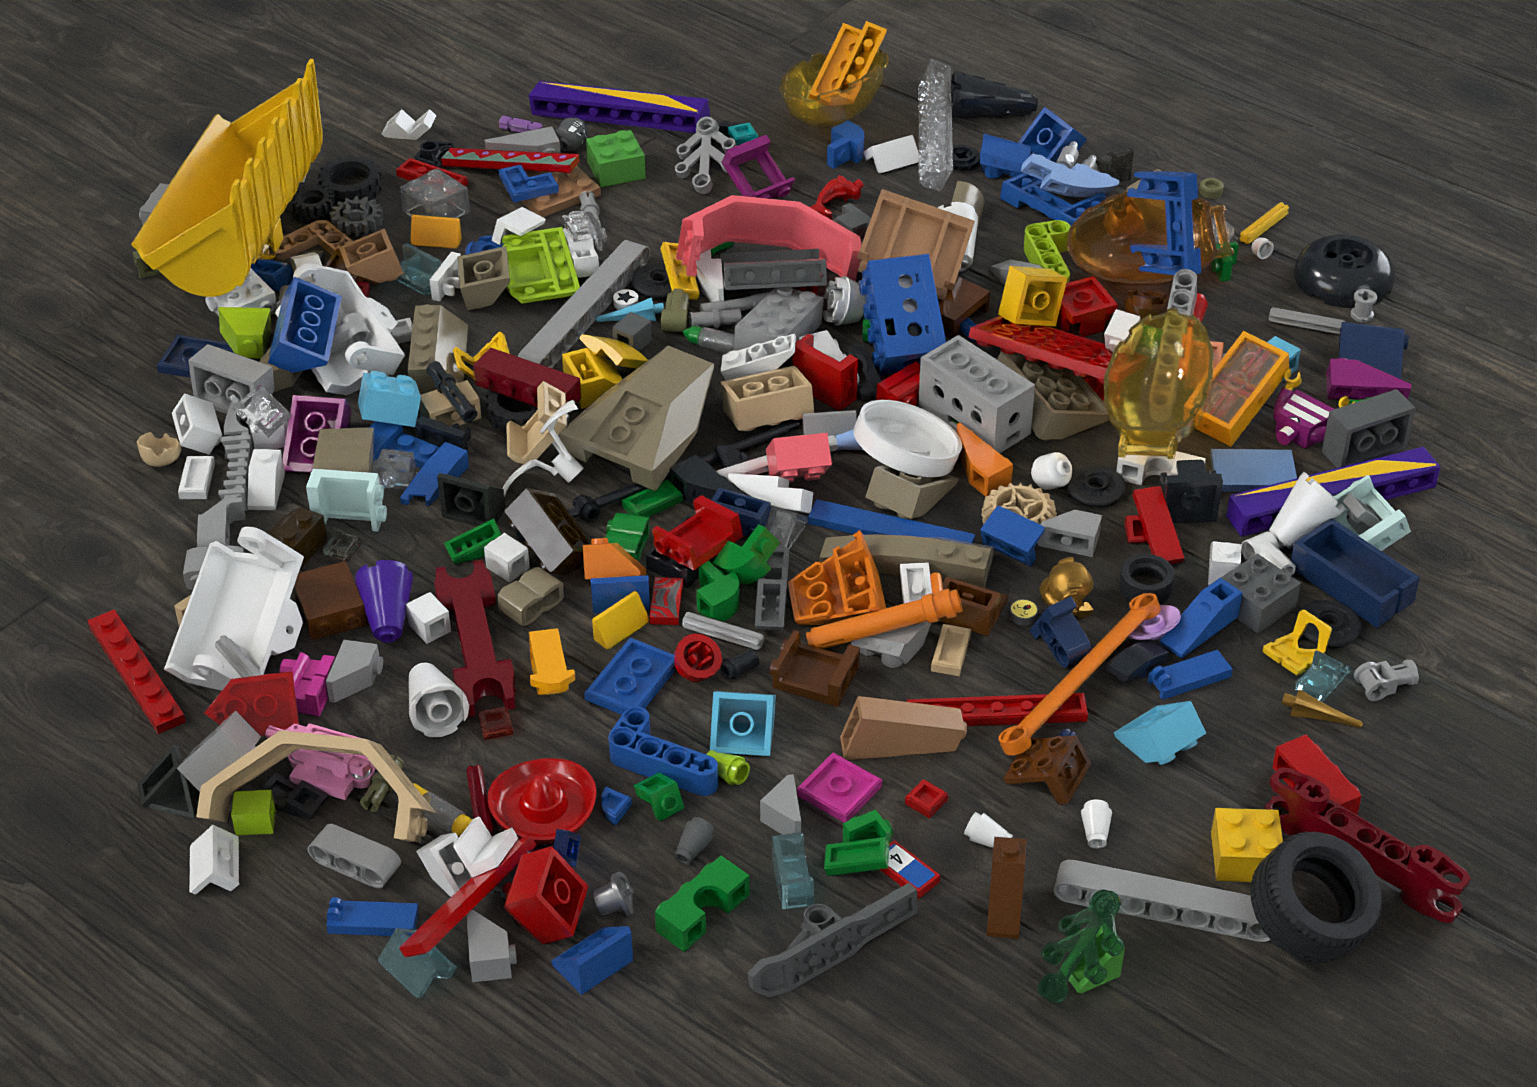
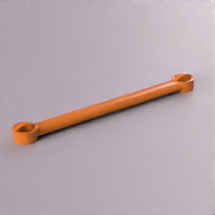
M1143 593L1132 599L1129 603L1131 610L1018 726H1012L999 735L998 740L1006 755L1021 754L1029 749L1032 745L1030 737L1143 621L1149 620L1160 613L1161 607L1155 594Z

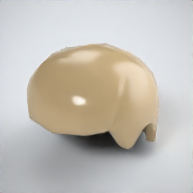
M149 432L140 436L137 440V447L143 462L154 467H162L173 463L178 459L182 450L179 441L176 438L169 437L167 433L161 439H158Z

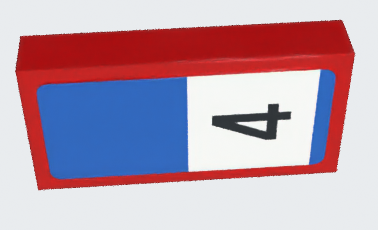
M894 840L889 844L888 868L879 870L901 887L910 883L917 889V899L940 882V874Z

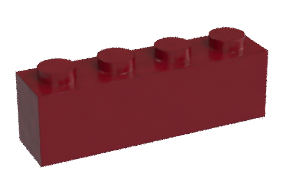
M491 347L473 365L476 386L538 407L537 388L543 381L564 392L566 403L574 400L576 405L582 399L579 377Z

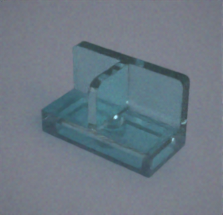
M405 243L402 245L404 261L400 262L404 274L395 280L427 296L431 293L430 279L441 266V261L409 243Z

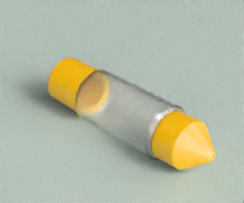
M414 783L413 785L436 812H424V817L449 833H456L460 837L473 819L438 795L428 792Z

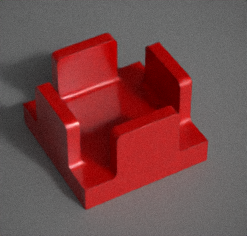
M1094 276L1066 283L1056 324L1062 331L1068 332L1070 323L1072 325L1080 323V335L1082 337L1104 331L1105 321L1109 320L1110 314L1115 312L1118 304Z

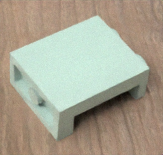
M312 469L306 486L310 511L324 515L325 524L327 518L371 521L372 531H379L381 522L386 520L387 508L382 505L384 487L379 484L378 473Z

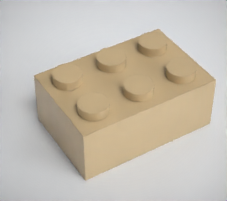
M796 366L720 382L723 411L739 431H752L756 427L763 425H778L781 421L790 419L800 420L803 419V414L814 413L812 385Z

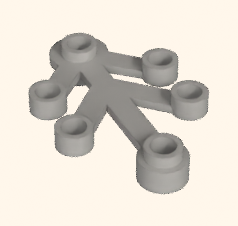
M711 117L701 118L697 122L696 133L676 149L679 158L684 160L675 166V171L679 178L688 177L691 172L690 167L700 159L699 173L692 179L695 190L700 194L709 193L713 186L709 175L710 157L720 163L722 170L728 173L721 163L724 154L711 145L712 139L722 145L725 153L728 149L737 146L733 138H728L719 132L717 121ZM701 141V146L692 153L691 149Z

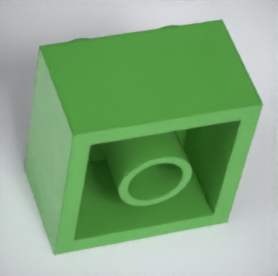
M631 130L618 131L608 135H597L586 139L587 162L600 187L646 179L645 155Z

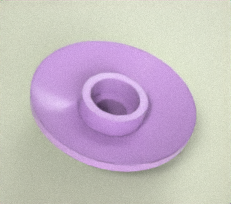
M1160 605V613L1149 620L1143 621L1128 637L1136 640H1157L1162 638L1165 633L1179 623L1181 618L1179 610L1174 606Z

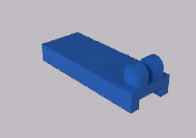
M1215 650L1166 667L1157 666L1153 671L1149 672L1148 682L1156 686L1160 691V698L1164 700L1230 678L1233 669L1221 653Z
M333 897L330 899L327 911L328 934L410 937L416 930L419 915L418 903L342 901L340 898Z

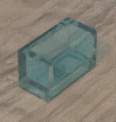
M793 833L772 836V862L782 909L814 905L813 877L809 876L806 864L804 834Z

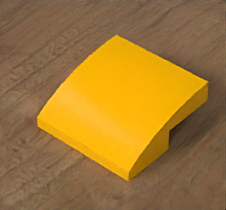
M584 334L579 338L595 356L608 357L617 366L639 368L648 361L639 351L624 342Z

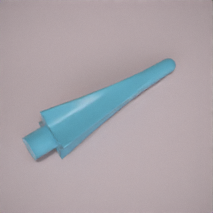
M651 297L621 310L597 316L595 320L596 322L620 321L630 312H633L648 320L656 321L655 314L662 313L664 305L663 303L653 304Z

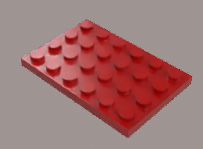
M1002 316L971 327L968 336L975 339L978 345L986 347L994 345L1000 347V351L1007 354L1020 353L1024 355L1026 360L1034 362L1042 360L1048 362V366L1055 369L1068 368L1073 370L1072 373L1077 376L1088 377L1090 375L1096 377L1098 382L1112 385V383L1145 367L1147 360L1146 356L1133 352L1130 355L1114 353L1105 348L1104 343L1049 326L1014 324Z

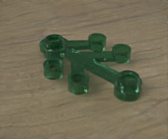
M1099 890L1091 897L1088 908L1072 916H1064L1058 924V929L1066 938L1056 943H1048L1043 948L1041 956L1050 965L1059 964L1064 957V953L1071 950L1058 973L1045 975L1038 984V993L1048 1002L1060 1003L1065 1000L1068 995L1066 983L1083 955H1085L1086 963L1084 969L1085 978L1095 985L1105 980L1107 970L1099 963L1096 934L1101 926L1104 936L1101 948L1110 956H1117L1122 952L1124 941L1116 934L1114 919L1120 909L1121 899L1114 891ZM1088 922L1085 929L1080 931L1081 925Z

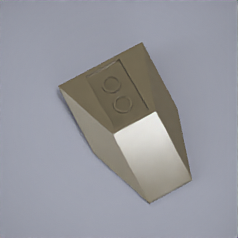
M667 346L592 403L559 433L560 440L573 457L587 462L594 453L630 468L632 482L656 491L670 472V468L674 466L698 431L714 363Z

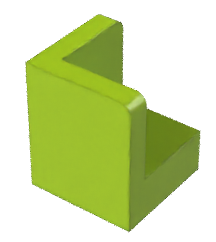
M272 790L234 792L231 817L235 834H273L276 809Z

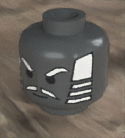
M566 118L555 130L560 141V149L563 151L576 152L588 138L587 127L578 118Z

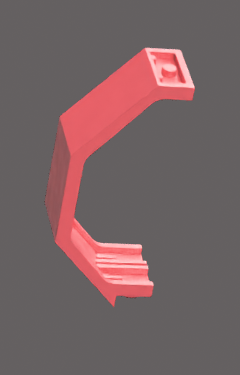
M731 195L682 220L675 259L682 260V265L686 266V276L696 277V260H700V254L725 242L781 246L793 250L819 249V259H826L827 269L838 274L840 277L846 276L856 281L861 260L857 258L861 248V239L857 234L801 202Z

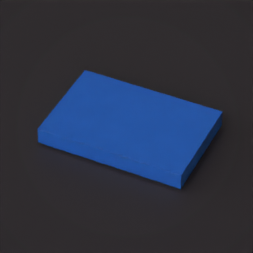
M629 638L585 691V700L621 715L631 707H642L645 709L676 671L675 655Z

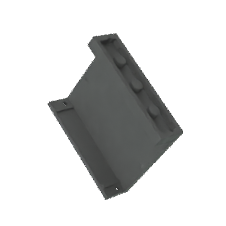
M819 249L720 253L725 290L827 285L826 259H819Z

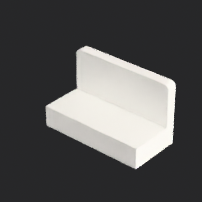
M913 135L871 146L863 152L866 161L874 159L879 174L921 161Z
M521 207L497 219L492 241L500 245L504 235L517 234L522 236L543 225L546 219Z
M477 817L471 821L453 847L473 878L498 867L517 841L518 836L513 828L491 836L481 818Z
M212 825L191 844L189 892L195 895L210 882L229 891H232L239 885L238 836Z

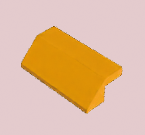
M866 21L862 30L843 23L808 98L829 107L853 103L886 35L887 29Z

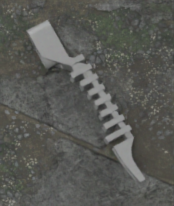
M231 402L224 424V435L228 436L221 437V442L225 448L224 459L229 460L228 468L230 471H227L229 480L224 481L223 485L226 489L219 490L218 492L222 500L205 513L198 515L197 547H209L210 543L215 541L224 546H229L230 524L234 521L245 520V511H248V473L253 454V445L249 429L241 425L242 419L238 417V402Z

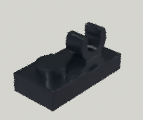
M421 416L416 421L418 439L438 447L447 442L469 452L468 441L471 439V428L467 427L465 431L459 430V424L457 423L448 426Z

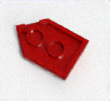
M293 671L231 679L204 714L220 725L237 711L260 736H266V730L270 725L283 730L288 729L293 724L299 725Z

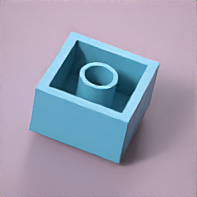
M371 371L370 374L363 373L358 398L362 419L415 427L421 400L416 381L405 375H398L397 378L388 377L385 373L379 371Z

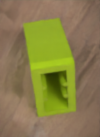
M219 307L220 333L233 352L246 358L261 359L262 355L266 352L272 332L270 308Z

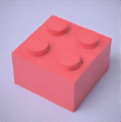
M828 433L773 438L766 448L769 476H779L788 479L789 483L798 477H804L805 481L820 479V475L825 474L832 465Z

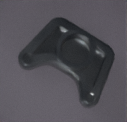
M425 141L420 144V150L414 159L441 168L439 161L450 148H455V145L452 142Z

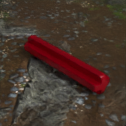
M478 764L475 766L470 765L467 767L466 773L474 819L480 817L491 836H493L483 769Z

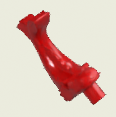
M838 175L837 178L830 180L819 193L816 204L810 206V208L833 220L832 212L825 208L824 205L829 201L840 198L844 201H847V199H859L861 197L860 189L864 187V184L860 179L853 183Z

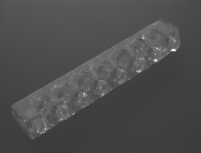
M930 58L918 79L919 183L928 189H935L940 192L953 171L951 67Z

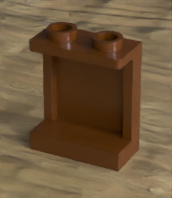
M957 276L953 290L948 289L944 301L938 299L945 337L953 339L958 335L960 336V323L976 310L983 313L989 310V290Z
M346 561L298 573L293 593L296 602L300 604L311 640L359 628L367 624L364 604Z
M794 630L790 638L783 641L778 659L774 658L771 663L769 673L773 676V688L839 707L859 670L860 647L849 644L844 655L801 643L800 631Z

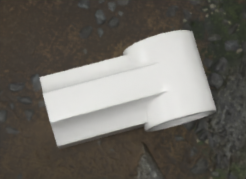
M1264 532L1242 542L1241 551L1246 561L1258 553L1291 576L1295 573L1296 565L1279 550L1278 541L1271 532Z

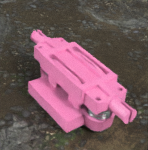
M310 723L307 727L293 724L284 730L359 738ZM270 725L266 730V738H270L283 729ZM300 749L288 756L289 762L294 769L289 776L291 782L298 785L303 780L328 795L343 800L347 799L354 787L361 789L369 787L376 769L365 755Z

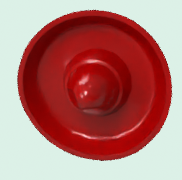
M556 758L535 759L517 764L501 773L493 781L488 791L489 809L497 824L504 831L513 828L518 839L532 836L536 844L542 845L563 841L577 833L590 818L596 800V785L590 773L575 762Z

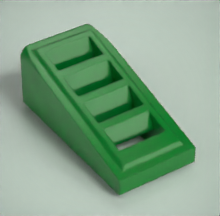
M492 519L445 542L444 545L455 565L484 557V547L492 540L501 536L502 533L495 520ZM461 547L463 551L458 553L456 548Z

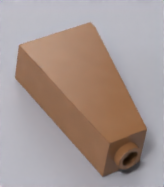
M858 696L840 736L843 757L846 760L956 751L961 739H964L966 736L967 724L963 721L960 708Z

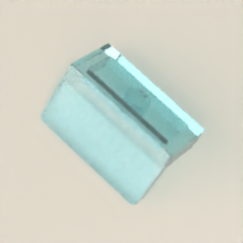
M396 928L379 956L378 962L416 998H422L434 977L451 978L457 967L435 946L426 954L404 957L399 947L417 930Z

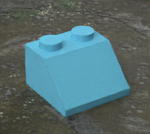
M714 691L710 750L720 753L770 756L776 695Z
M1187 701L1158 705L1113 733L1122 744L1145 763L1158 762L1162 765L1175 759V753L1179 750L1184 751L1197 745V739L1205 735L1206 731L1192 702Z

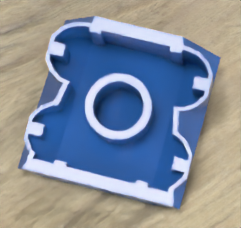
M983 133L980 165L982 172H985V176L988 178H998L1003 174H1009L1011 177L1023 174L1024 172H1021L1022 164L1032 155V147Z

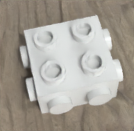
M251 268L242 286H236L232 291L221 296L205 298L208 308L211 311H215L218 316L219 307L270 308L271 315L276 312L275 292Z

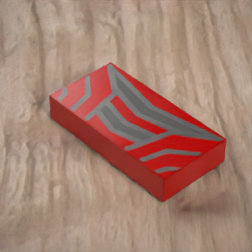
M655 577L650 624L679 625L683 578Z

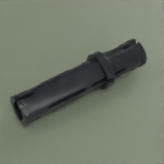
M434 361L430 363L426 368V373L435 382L437 391L444 394L465 423L472 422L477 417L478 412L458 388L455 378L444 370L440 362ZM455 397H457L460 400V404L457 402Z

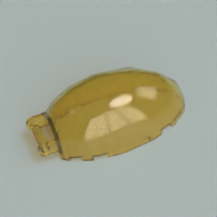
M878 49L868 73L862 76L861 79L848 84L849 89L841 92V89L838 88L817 95L818 99L813 100L808 98L809 93L828 53L822 55V52L811 55L812 60L808 62L802 60L793 65L782 77V85H779L780 93L790 115L812 127L821 128L839 125L855 118L867 109L876 97L883 83L884 68L889 63L888 53H883L881 49Z
M1169 308L1167 313L1152 317L1149 314L1129 329V335L1124 342L1120 341L1114 349L1104 375V404L1110 421L1120 436L1118 446L1120 458H1125L1126 455L1167 456L1168 459H1175L1178 444L1188 437L1202 420L1211 398L1214 352L1206 327L1194 315L1188 316L1178 313L1176 308Z

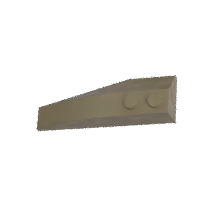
M863 535L879 573L900 576V564L929 563L930 575L935 572L940 573L942 584L946 577H950L985 588L995 553V547L943 537ZM854 536L826 538L819 562H824L832 556V550L838 545L842 549L855 539Z

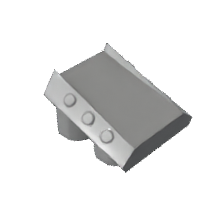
M926 621L852 641L851 645L860 647V653L865 656L875 654L881 656V661L884 665L896 668L903 663L907 664L923 647L931 623Z

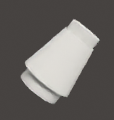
M1090 800L1084 804L1081 816L1088 846L1099 849L1107 845L1112 811L1107 802L1103 800Z
M977 812L971 817L964 832L965 835L970 837V841L992 848L994 836L1013 838L1012 834L1008 833V831L985 813L981 815Z

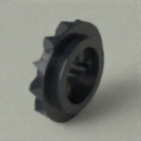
M955 145L944 151L943 160L946 166H951L952 170L956 168L960 169V171L962 169L971 170L972 167L978 166L980 153L975 148L967 145Z

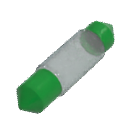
M695 325L683 331V334L690 343L697 344L700 347L726 354L734 350V334Z

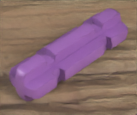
M502 116L499 120V127L501 129L509 130L510 128L511 131L518 133L541 129L543 125L537 122L531 124V121L513 118L512 120L508 116Z

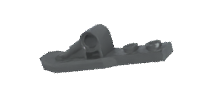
M908 883L878 901L867 905L855 914L843 918L827 905L814 904L809 906L804 911V922L801 925L802 930L787 947V950L778 955L759 959L748 971L749 987L754 992L766 997L784 994L854 955L868 941L917 914V889Z

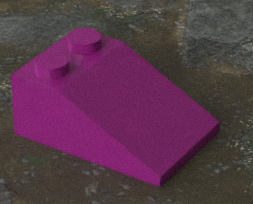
M293 395L282 458L285 472L311 474L319 430L349 428L352 410L346 399Z

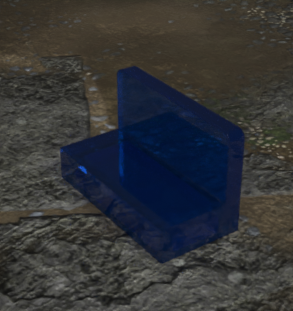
M557 829L554 849L571 867H576L581 836L569 830Z

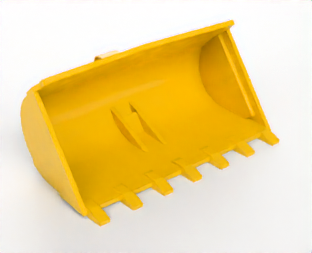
M314 59L308 61L303 78H298L295 83L232 123L223 119L219 114L214 116L131 245L138 251L140 257L153 270L158 269L170 282L180 289L205 297L224 295L232 291L236 286L243 285L250 272L251 264H255L258 258L271 260L275 257L276 251L280 248L283 240L280 215L293 199L299 183L304 180L311 162L315 161L323 142ZM269 246L272 248L274 256L269 253Z

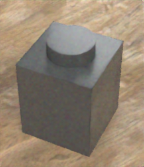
M630 312L612 327L613 339L624 342L637 351H641L652 341L651 320L633 312Z

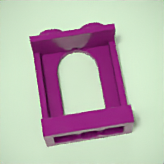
M767 135L728 149L721 162L742 196L773 199L776 197L783 198L791 192L795 178L792 177L786 180L767 151L771 143ZM755 158L772 186L757 192L752 189L738 165Z

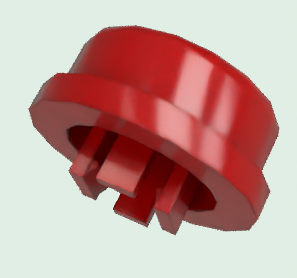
M703 634L685 636L677 644L674 652V663L678 673L684 679L692 682H700L713 677L720 669L722 663V654L717 643Z

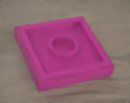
M833 752L797 788V796L845 823L882 787V779Z

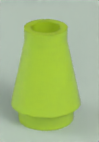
M710 750L706 754L715 758L718 764V776L729 785H740L747 779L750 766L744 757L720 753L714 750Z

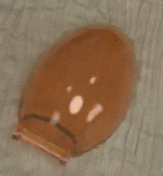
M1127 192L1112 195L1101 203L1087 208L1069 229L1066 248L1076 266L1085 274L1116 286L1148 287L1171 283L1175 276L1139 271V267L1144 266L1146 263L1140 251L1132 253L1130 250V245L1133 244L1167 245L1165 200L1127 197ZM1198 197L1192 200L1193 243L1195 248H1200L1202 269L1209 265L1214 258L1233 255L1234 249L1230 247L1224 214L1226 206H1210L1207 200ZM1211 215H1215L1221 249L1216 248Z

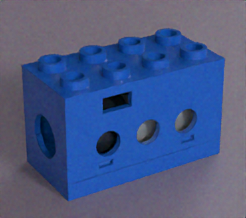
M929 254L868 261L866 269L862 271V280H859V291L861 296H865L866 304L863 305V313L865 319H869L868 340L869 343H873L875 352H872V362L874 367H878L879 376L895 374L915 361L921 364L922 356L946 343Z

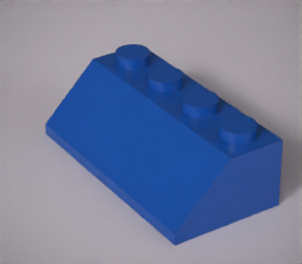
M294 276L282 299L268 363L291 373L327 365L342 296Z

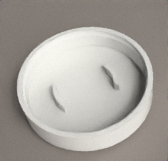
M875 400L866 403L861 408L853 429L856 441L870 456L893 469L916 476L940 477L947 475L953 470L962 450V442L959 435L945 421L924 409L899 401Z

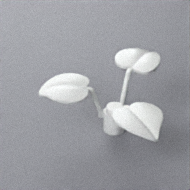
M574 400L567 402L547 420L540 431L543 434L548 429L554 439L552 444L560 453L552 461L555 466L551 467L536 459L528 461L508 478L502 488L504 489V497L510 484L520 474L535 466L550 471L554 476L559 473L568 483L584 468L567 451L554 431L557 419L566 414L568 426V412L578 409Z

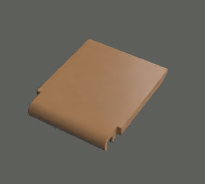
M882 189L857 258L861 259L858 272L862 273L866 269L868 261L929 254L937 298L944 301L948 289L952 291L975 221Z

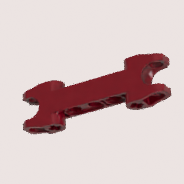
M482 560L473 561L474 571L464 578L449 576L444 566L436 567L434 581L437 600L449 613H454L465 667L453 668L452 673L454 684L467 697L469 704L468 717L476 716L475 704L486 696L500 698L507 710L515 709L516 687L511 659L496 661L484 607L496 605V598L491 573L487 570Z
M1279 768L1270 777L1269 784L1272 790L1280 796H1273L1264 809L1273 810L1275 807H1282L1289 811L1286 815L1279 814L1281 830L1286 834L1292 836L1303 832H1320L1347 842L1368 861L1376 876L1401 890L1400 898L1407 906L1423 915L1440 922L1453 923L1462 912L1463 906L1454 895H1461L1470 884L1471 878L1465 869L1446 854L1429 845H1418L1413 848L1330 800L1327 786L1309 775L1291 768ZM1282 778L1291 779L1296 786L1294 788L1288 787L1280 783L1279 780ZM1452 874L1457 876L1461 882L1452 883L1443 876ZM1436 902H1443L1453 910L1443 912L1437 908Z

